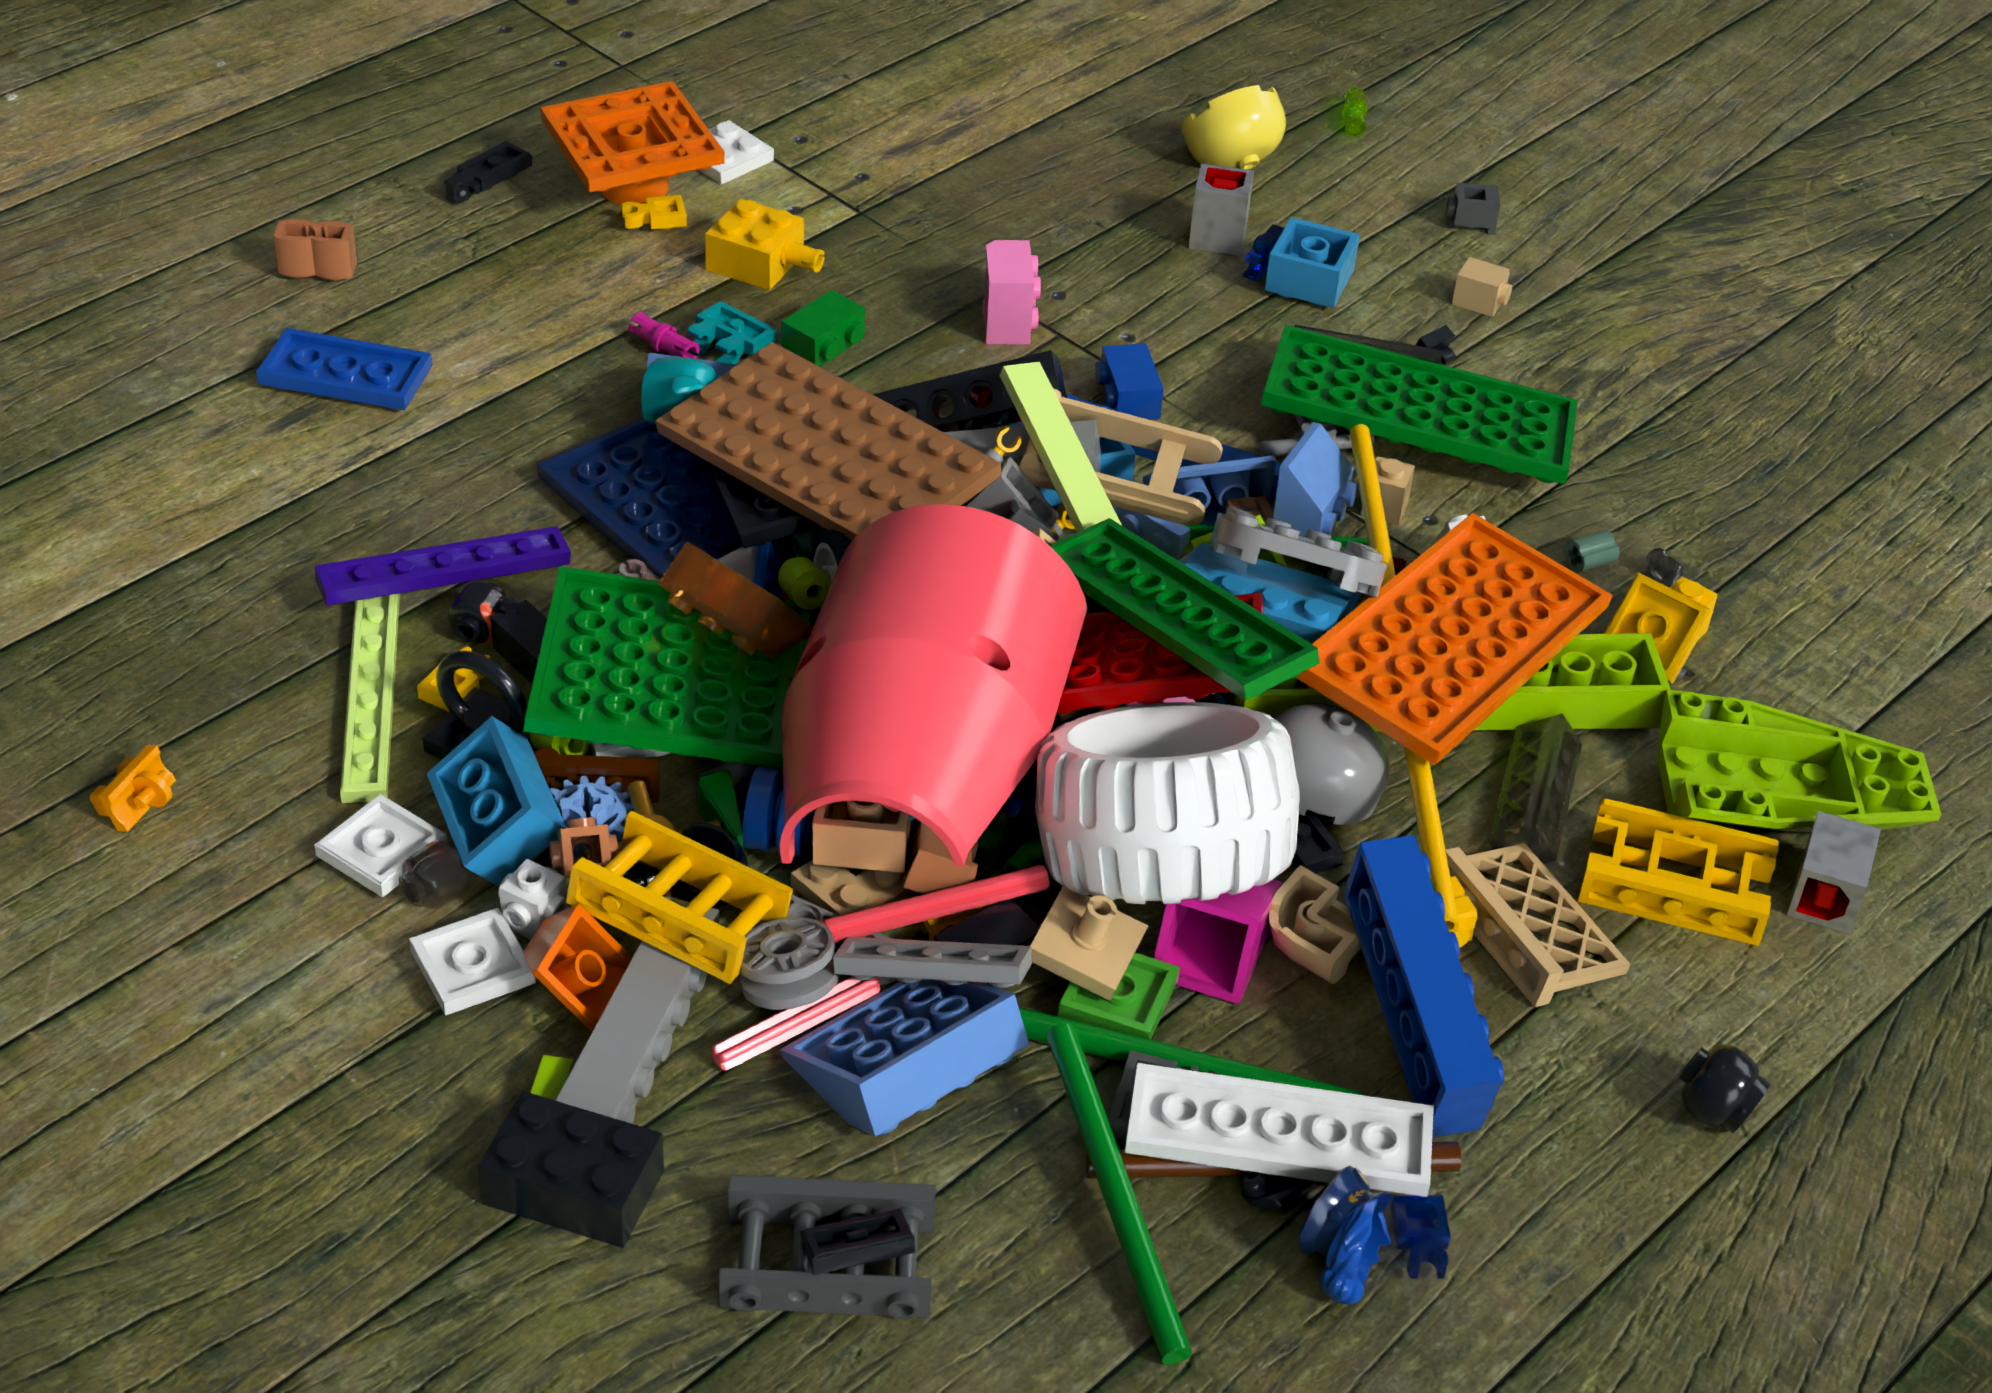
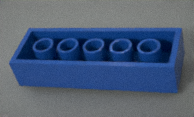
M1415 835L1360 842L1343 895L1413 1103L1434 1106L1432 1137L1481 1130L1489 1110L1493 1107V1101L1498 1090L1504 1083V1069L1500 1058L1493 1056L1490 1048L1487 1020L1483 1014H1478L1475 1006L1472 978L1468 972H1463L1458 958V939L1454 932H1449L1445 922V906L1440 892L1434 891L1430 880L1431 868L1428 856L1425 852H1420Z

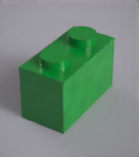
M830 290L781 321V347L821 367L864 339L865 307Z

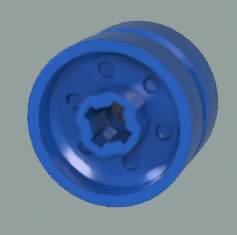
M757 766L753 772L746 798L743 819V846L748 849L769 851L776 837V849L780 853V839L785 826L783 774L779 769ZM814 810L804 816L794 829V856L802 857L805 852Z

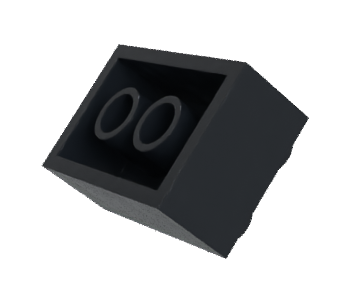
M522 1091L478 1165L482 1204L624 1248L664 1173L663 1133Z

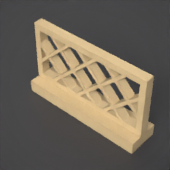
M1525 843L1468 856L1459 847L1446 849L1450 877L1456 876L1465 890V896L1469 897L1477 910V920L1473 934L1534 1007L1549 1004L1554 992L1627 973L1631 965ZM1519 860L1529 873L1507 866L1505 863ZM1480 871L1494 875L1495 880L1486 879ZM1503 878L1525 886V893L1500 884L1501 879ZM1532 889L1549 895L1555 903L1531 895ZM1505 900L1520 905V912L1511 909ZM1527 909L1551 916V923L1527 915ZM1558 920L1575 925L1582 934L1558 926ZM1531 931L1547 936L1546 943L1539 941ZM1554 939L1578 947V953L1576 954L1553 946ZM1585 950L1602 956L1607 963H1601L1584 957ZM1557 962L1573 967L1574 971L1563 973L1564 970Z

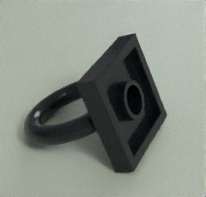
M456 651L442 659L437 668L436 682L439 694L450 712L422 738L424 752L440 759L445 758L491 716L526 737L530 746H533L529 732H524L527 711L526 700L521 689L506 670L488 657L472 651ZM464 668L480 673L500 690L505 700L475 687L462 699L455 685V672L458 669Z

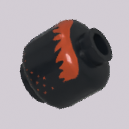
M473 582L466 585L449 607L448 620L451 628L460 639L466 642H492L490 616L501 612V604L507 599L506 594L497 585L492 583Z

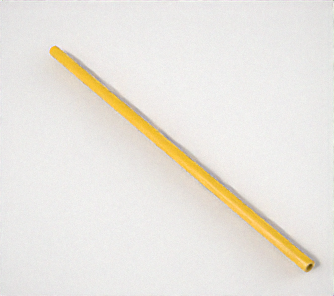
M1358 424L1351 428L1350 438L1369 546L1384 554L1382 561L1387 563L1382 587L1396 574L1370 431L1366 425ZM1404 746L1422 852L1427 854L1430 862V880L1434 891L1440 892L1445 906L1444 919L1449 932H1455L1459 927L1430 762Z

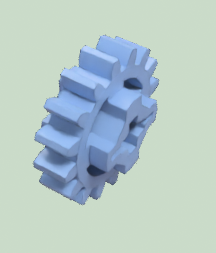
M581 776L580 784L574 785L567 779L563 781L564 790L550 789L566 828L567 820L595 818V825L608 824L609 835H616L617 842H622L627 814L631 810L634 811L629 792L622 793L621 783L616 782L611 786H606L605 777L600 776L596 783H589L587 776ZM584 844L576 845L573 851L574 857L577 859L580 853H584V850L589 849V847Z

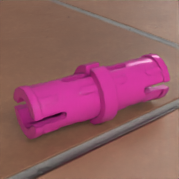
M638 312L631 318V321L641 326L638 328L633 324H629V332L651 343V347L655 351L668 353L672 356L697 358L696 355L688 352V350L691 349L699 353V344L678 334L675 327L666 323L660 324L643 312Z

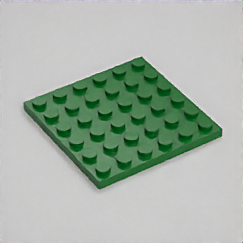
M559 566L526 711L524 732L538 733L547 737L559 736L585 740L590 743H607L628 746L638 750L649 749L675 753L680 756L691 755L719 759L723 762H740L773 769H783V703L791 684L788 678L795 673L808 642L811 610L802 609L791 600Z

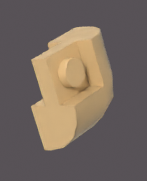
M1300 865L1274 895L1269 911V928L1274 944L1291 961L1333 984L1346 974L1349 961L1360 950L1361 946L1348 907L1336 900L1340 887Z

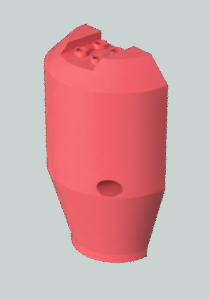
M943 504L921 505L890 513L864 528L853 539L840 560L783 703L782 750L785 826L780 839L782 863H791L795 854L794 829L804 816L823 805L855 800L879 803L890 811L897 812L901 810L928 826L942 840L951 854L955 866L965 865L968 852L1035 762L1041 749V743L1051 733L1088 609L1083 591L1073 572L1060 555L1046 542L1021 525L1002 516L972 507Z

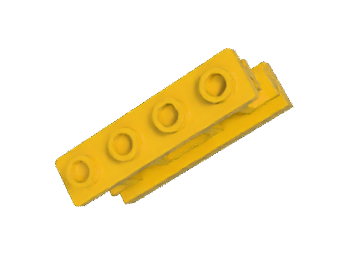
M1606 798L1601 800L1591 840L1613 845L1612 855L1609 857L1592 852L1589 853L1578 902L1751 945H1760L1770 914L1771 896L1748 891L1750 879L1770 883L1779 850V841L1777 839ZM1629 843L1645 848H1650V851L1626 846L1624 844ZM1659 857L1702 867L1700 879L1658 869ZM1620 863L1645 868L1646 871L1620 866ZM1714 865L1739 870V873L1714 867ZM1711 885L1735 890V893L1711 888Z

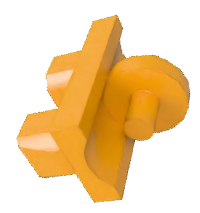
M146 745L136 757H126L117 766V777L108 786L99 785L90 794V801L98 815L110 817L117 831L128 832L152 806L164 807L172 798L170 786L176 779L162 763L160 758L161 751L157 745Z

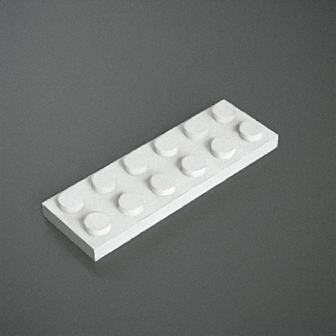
M1137 1063L1125 1153L1328 1183L1332 1181L1337 1172L1350 1165L1360 1170L1370 1186L1369 1189L1427 1197L1431 1178L1434 1106Z

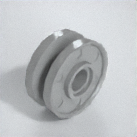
M804 917L779 918L762 923L745 935L747 942L739 980L745 999L754 1005L772 1010L798 1008L812 1004L828 995L838 983L839 974L834 973L833 962L835 950L834 937L829 927L818 920Z

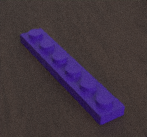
M558 526L316 565L315 581L325 604L332 605L569 565L571 551Z

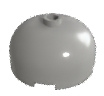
M1307 703L1293 706L1276 716L1274 719L1285 726L1291 740L1296 776L1300 789L1299 814L1304 816L1308 809L1322 815L1331 816L1332 824L1339 825L1358 823L1370 817L1384 792L1389 777L1387 751L1375 730L1353 713L1340 707L1323 703Z

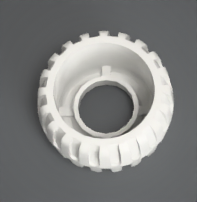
M1170 702L1134 705L1089 714L1064 723L1051 732L1041 743V749L1037 757L1035 812L1044 859L1052 878L1077 894H1090L1092 897L1102 895L1112 901L1124 899L1126 903L1145 904L1146 901H1163V904L1181 903V900L1198 898L1199 901L1217 899L1220 894L1224 893L1231 895L1249 891L1253 885H1264L1285 871L1293 860L1297 847L1300 789L1296 776L1292 745L1285 726L1266 713L1250 710L1245 707L1217 703Z

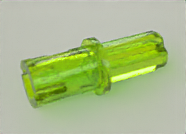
M1357 85L1351 86V90L1345 92V103L1342 106V115L1346 122L1345 132L1351 137H1359L1365 133V118L1368 115L1364 90L1357 89Z

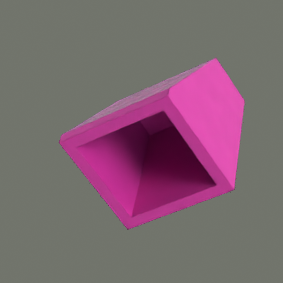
M1273 879L1261 886L1253 885L1249 891L1235 895L1224 893L1220 894L1217 899L1199 901L1198 898L1181 900V903L1166 904L1154 959L1180 967L1177 986L1240 1004L1270 932L1269 911L1271 902L1283 882Z

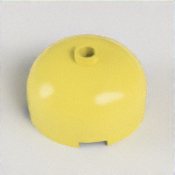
M1259 85L1231 91L1209 101L1210 107L1205 109L1202 114L1197 117L1195 114H1190L1181 125V132L1188 150L1199 164L1231 168L1240 167V169L1249 170L1257 166L1261 160L1270 155L1280 144L1285 133L1286 117L1275 88L1271 87L1267 91H1261Z

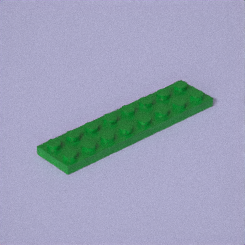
M1110 518L1050 545L1069 566L1078 580L1083 593L1245 701L1263 694L1264 691L1288 679L1295 678L1302 672L1320 664L1317 647Z

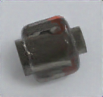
M433 841L410 855L402 863V875L399 877V883L403 893L416 907L425 906L436 910L468 889L470 882L469 869L463 866L456 846L451 847L443 841Z

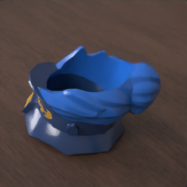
M1350 1165L1337 1172L1327 1189L1315 1200L1299 1233L1301 1254L1318 1252L1326 1258V1268L1322 1271L1319 1278L1321 1289L1333 1301L1346 1305L1355 1304L1361 1300L1365 1291L1364 1282L1368 1277L1369 1270L1373 1263L1380 1261L1378 1256L1380 1245L1388 1246L1391 1243L1383 1212L1392 1200L1391 1192L1371 1193L1368 1191L1370 1186L1360 1170Z

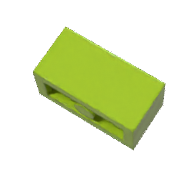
M543 1055L531 1093L556 1100L574 1067L573 1059Z

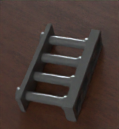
M730 1175L728 1191L729 1223H742L738 1269L720 1268L719 1271L720 1308H732L743 1312L774 1310L893 1316L897 1319L929 1318L931 1278L916 1277L918 1232L933 1233L936 1185ZM901 1209L915 1237L916 1253L896 1257L895 1276L863 1275L864 1264L844 1268L842 1274L822 1273L813 1275L811 1263H808L806 1258V1251H803L801 1247V1230ZM763 1225L794 1226L790 1271L759 1270Z

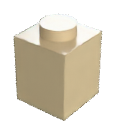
M1469 257L1457 275L1452 305L1493 317L1499 306H1505L1510 298L1512 285L1507 284L1510 269Z
M1377 456L1375 464L1385 519L1387 523L1399 525L1409 501L1415 465L1403 463L1397 459ZM1363 507L1361 511V516H1364Z

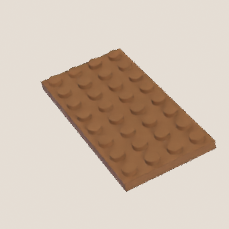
M774 342L761 348L758 352L737 366H734L712 383L703 387L700 392L695 393L655 420L657 431L662 436L823 528L839 531L852 541L864 528L874 521L905 508L934 504L961 506L1002 476L1001 463Z

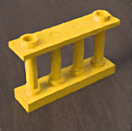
M631 810L626 817L621 852L605 867L581 857L572 866L566 903L572 906L579 903L590 915L731 984L740 974L747 942L745 935L760 919L769 922L779 918H787L793 888ZM638 860L661 870L645 887L622 877ZM679 879L702 890L686 907L663 897ZM719 900H723L743 910L727 928L703 917Z

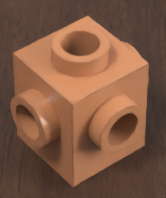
M595 818L567 820V828L557 831V840L549 841L552 869L560 868L561 875L566 878L570 877L572 866L578 861L573 854L574 848L578 844L588 846L591 852L588 860L602 867H605L618 854L616 835H609L608 824L595 825Z

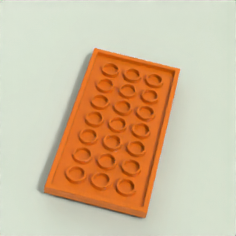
M1472 512L1380 588L1378 597L1370 596L1312 643V645L1318 648L1320 664L1302 672L1296 678L1415 752L1418 756L1436 765L1606 610L1613 595Z

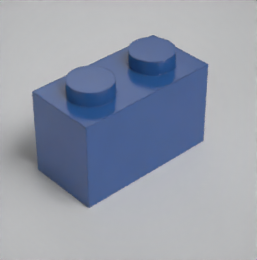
M1147 343L1102 346L1101 362H1096L1095 377L1097 384L1103 385L1104 405L1114 410L1148 420L1160 419L1164 388Z

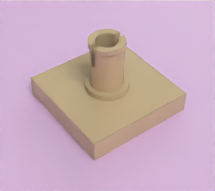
M1063 885L1030 945L1032 962L1111 1001L1148 925L1118 911L1115 903L1108 897L1102 895L1093 897L1080 895Z

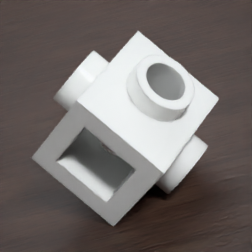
M528 859L514 873L506 875L499 887L498 896L503 917L513 932L530 940L544 919L569 907V904L566 903V877L552 868L543 867Z

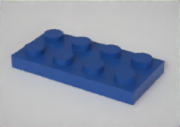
M286 328L256 373L258 384L311 393L317 396L345 399L351 402L384 406L389 409L406 410L433 364L432 354L427 352Z

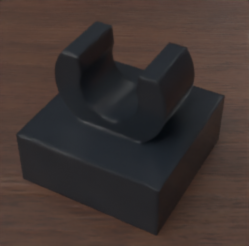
M1447 325L1420 337L1408 356L1447 366V363L1456 359L1454 351L1448 347L1455 335Z

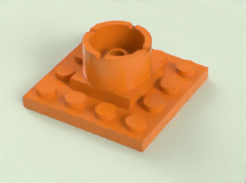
M673 81L540 107L542 122L589 192L600 191L607 200L619 205L629 201L643 204L648 197L665 196L669 190V177L676 176L678 173L697 169L706 170L711 166L725 164V151Z

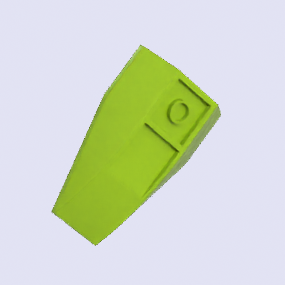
M1666 689L1663 699L1657 761L1667 812L1669 814L1704 822L1811 833L1818 811L1881 830L1938 821L1942 815L1925 755L1922 752L1749 700Z

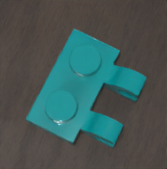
M722 301L697 314L696 323L687 329V334L695 337L694 342L700 346L699 353L691 349L688 351L698 356L703 355L709 349L714 339L719 340L716 343V349L724 352V354L715 360L716 362L737 364L743 353L752 356L769 343L777 342V329Z

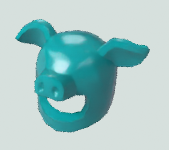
M662 357L655 359L649 364L644 374L641 388L644 420L650 424H656L655 420L719 378L713 367L701 360L689 357Z

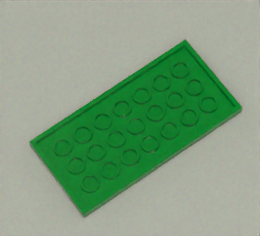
M1285 324L1260 405L1269 407L1272 411L1279 414L1292 413L1307 417L1315 423H1330L1342 426L1348 431L1355 425L1363 424L1369 428L1370 434L1383 437V439L1391 443L1399 444L1403 442L1419 446L1429 453L1442 452L1457 456L1467 463L1480 462L1496 466L1499 470L1506 473L1519 472L1534 476L1537 480L1544 483L1557 482L1565 484L1570 469L1578 400Z

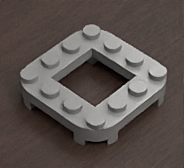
M1229 506L1227 507L1226 514L1218 513L1209 543L1210 546H1213L1212 551L1240 558L1241 561L1256 565L1260 548L1327 566L1329 567L1327 577L1337 581L1336 585L1340 589L1355 593L1357 591L1378 597L1387 563L1382 561L1384 554L1379 553V551H1376L1371 546L1348 540L1346 547H1342V543L1332 540L1331 535L1307 529L1306 536L1299 535L1300 531L1292 529V524L1272 518H1267L1266 525L1257 523L1258 519L1252 513Z

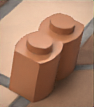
M287 219L278 222L273 235L278 273L295 279H304L316 275L331 281H341L353 277L357 265L353 225L337 221L314 223L302 219Z

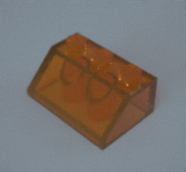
M686 542L658 583L659 586L671 594L667 600L669 604L686 615H689L692 609L702 615L698 622L719 636L723 630L728 631L734 635L730 642L751 656L755 650H758L765 656L772 658L810 637L813 629L810 624L784 601L689 542Z

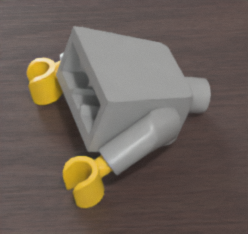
M1004 426L998 429L995 434V447L993 449L987 448L984 454L1001 463L1002 476L962 506L1002 516L1015 499L1054 527L1059 537L1063 535L1062 530L1065 527L1075 529L1071 519L1066 520L1067 511L1063 503L1058 506L1056 512L1011 457L1003 459L1002 456L1005 452H1014L1020 447L1021 437L1018 436L1012 445L1004 446L1001 439L1010 427Z

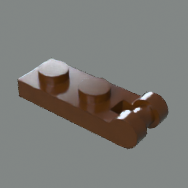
M548 747L534 752L549 789L564 790L563 781L567 779L574 785L580 784L581 776H587L589 783H596L597 779L601 776L605 777L606 786H611L616 782L621 783L622 793L629 792L627 787L630 783L644 781L651 803H659V759L559 754L557 750Z

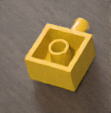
M740 198L705 233L707 271L769 291L793 265L818 273L825 259L823 257L825 254L824 250L804 245L803 217L790 214L785 210H777L758 204L753 200Z

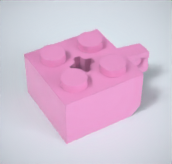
M994 240L986 245L985 298L982 304L986 344L1030 345L1031 330H1038V307H1035L1036 299H1040L1041 281L1040 277H1037L1038 256L1031 255L1030 240Z

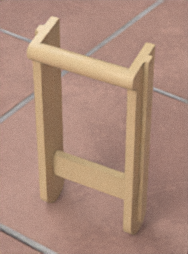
M1054 389L1070 422L1096 420L1100 437L1159 452L1149 486L1095 472L1112 506L1185 526H1196L1203 521L1205 515L1204 505L1193 497L1174 493L1173 489L1182 459L1201 464L1216 463L1220 460L1223 447L1216 438L1061 397V393ZM1030 438L1018 466L1034 485L1056 491Z

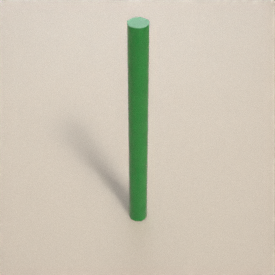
M1019 1007L1027 1038L1049 1044L1046 1033L1051 1027L1060 1023H1071L1074 1025L1084 1053L1123 1063L1127 1062L1131 1050L1176 1061L1177 1067L1191 1070V1066L1199 1067L1198 1072L1208 1073L1211 1070L1225 1076L1357 1095L1364 1094L1361 1091Z
M1071 1023L1057 1024L1047 1031L1046 1037L1161 1361L1166 1365L1180 1363L1191 1356L1192 1350L1074 1025Z

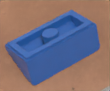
M771 541L765 545L758 546L752 595L782 599L778 575L780 567L785 560Z

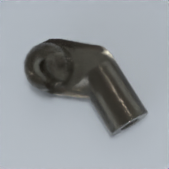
M1656 548L1647 554L1648 570L1661 584L1670 588L1681 576L1684 577L1683 567L1674 558L1668 556L1665 549Z

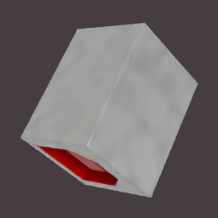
M1201 163L1195 188L1188 249L1241 256L1248 222L1253 170Z
M1818 811L1801 859L1787 916L1850 934L1868 886L1881 829Z

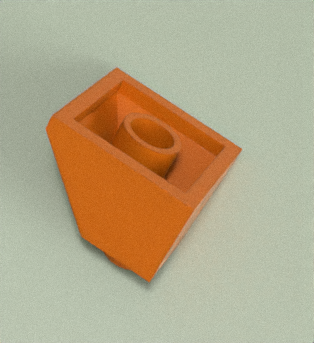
M579 903L544 919L523 951L530 972L591 1032H593L633 958Z

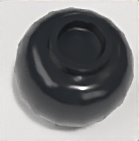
M1726 1044L1718 1045L1710 1052L1701 1047L1678 1077L1685 1083L1681 1096L1687 1110L1701 1122L1710 1126L1722 1125L1732 1134L1748 1118L1771 1085L1759 1075L1757 1064L1749 1055L1737 1047Z

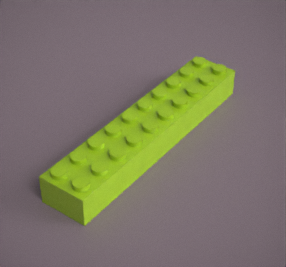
M1578 634L1474 730L1660 728L1664 694L1666 689L1671 690L1652 634ZM1296 677L1288 679L1264 691L1263 694L1246 701L1232 693L1235 706L1266 713L1273 719L1293 706L1307 703H1323L1344 709ZM1370 725L1375 732H1380L1377 728Z

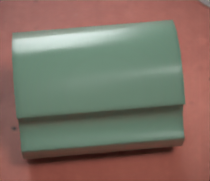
M1603 530L1569 540L1565 544L1564 554L1570 569L1580 573L1615 562L1619 556V546L1614 541L1615 536L1610 531Z

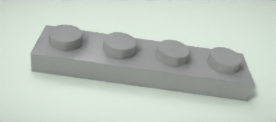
M847 937L833 956L835 974L851 975L857 980H869L875 977H896L899 981L907 983L917 982L922 979L943 980L944 983L949 985H961L967 982H987L991 986L1005 988L1022 982L1032 965L1031 946Z

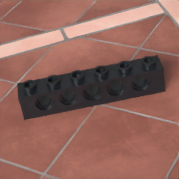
M1052 350L872 394L904 412L916 410L917 419L942 432L982 429L983 424L996 421L998 425H1008L1020 421V416L1000 377L1003 366L1040 362L1051 386L1061 393V397L1067 398L1060 360ZM985 391H992L991 403L987 407L977 408L978 396ZM948 400H953V412L949 416L941 418L939 416L940 406Z

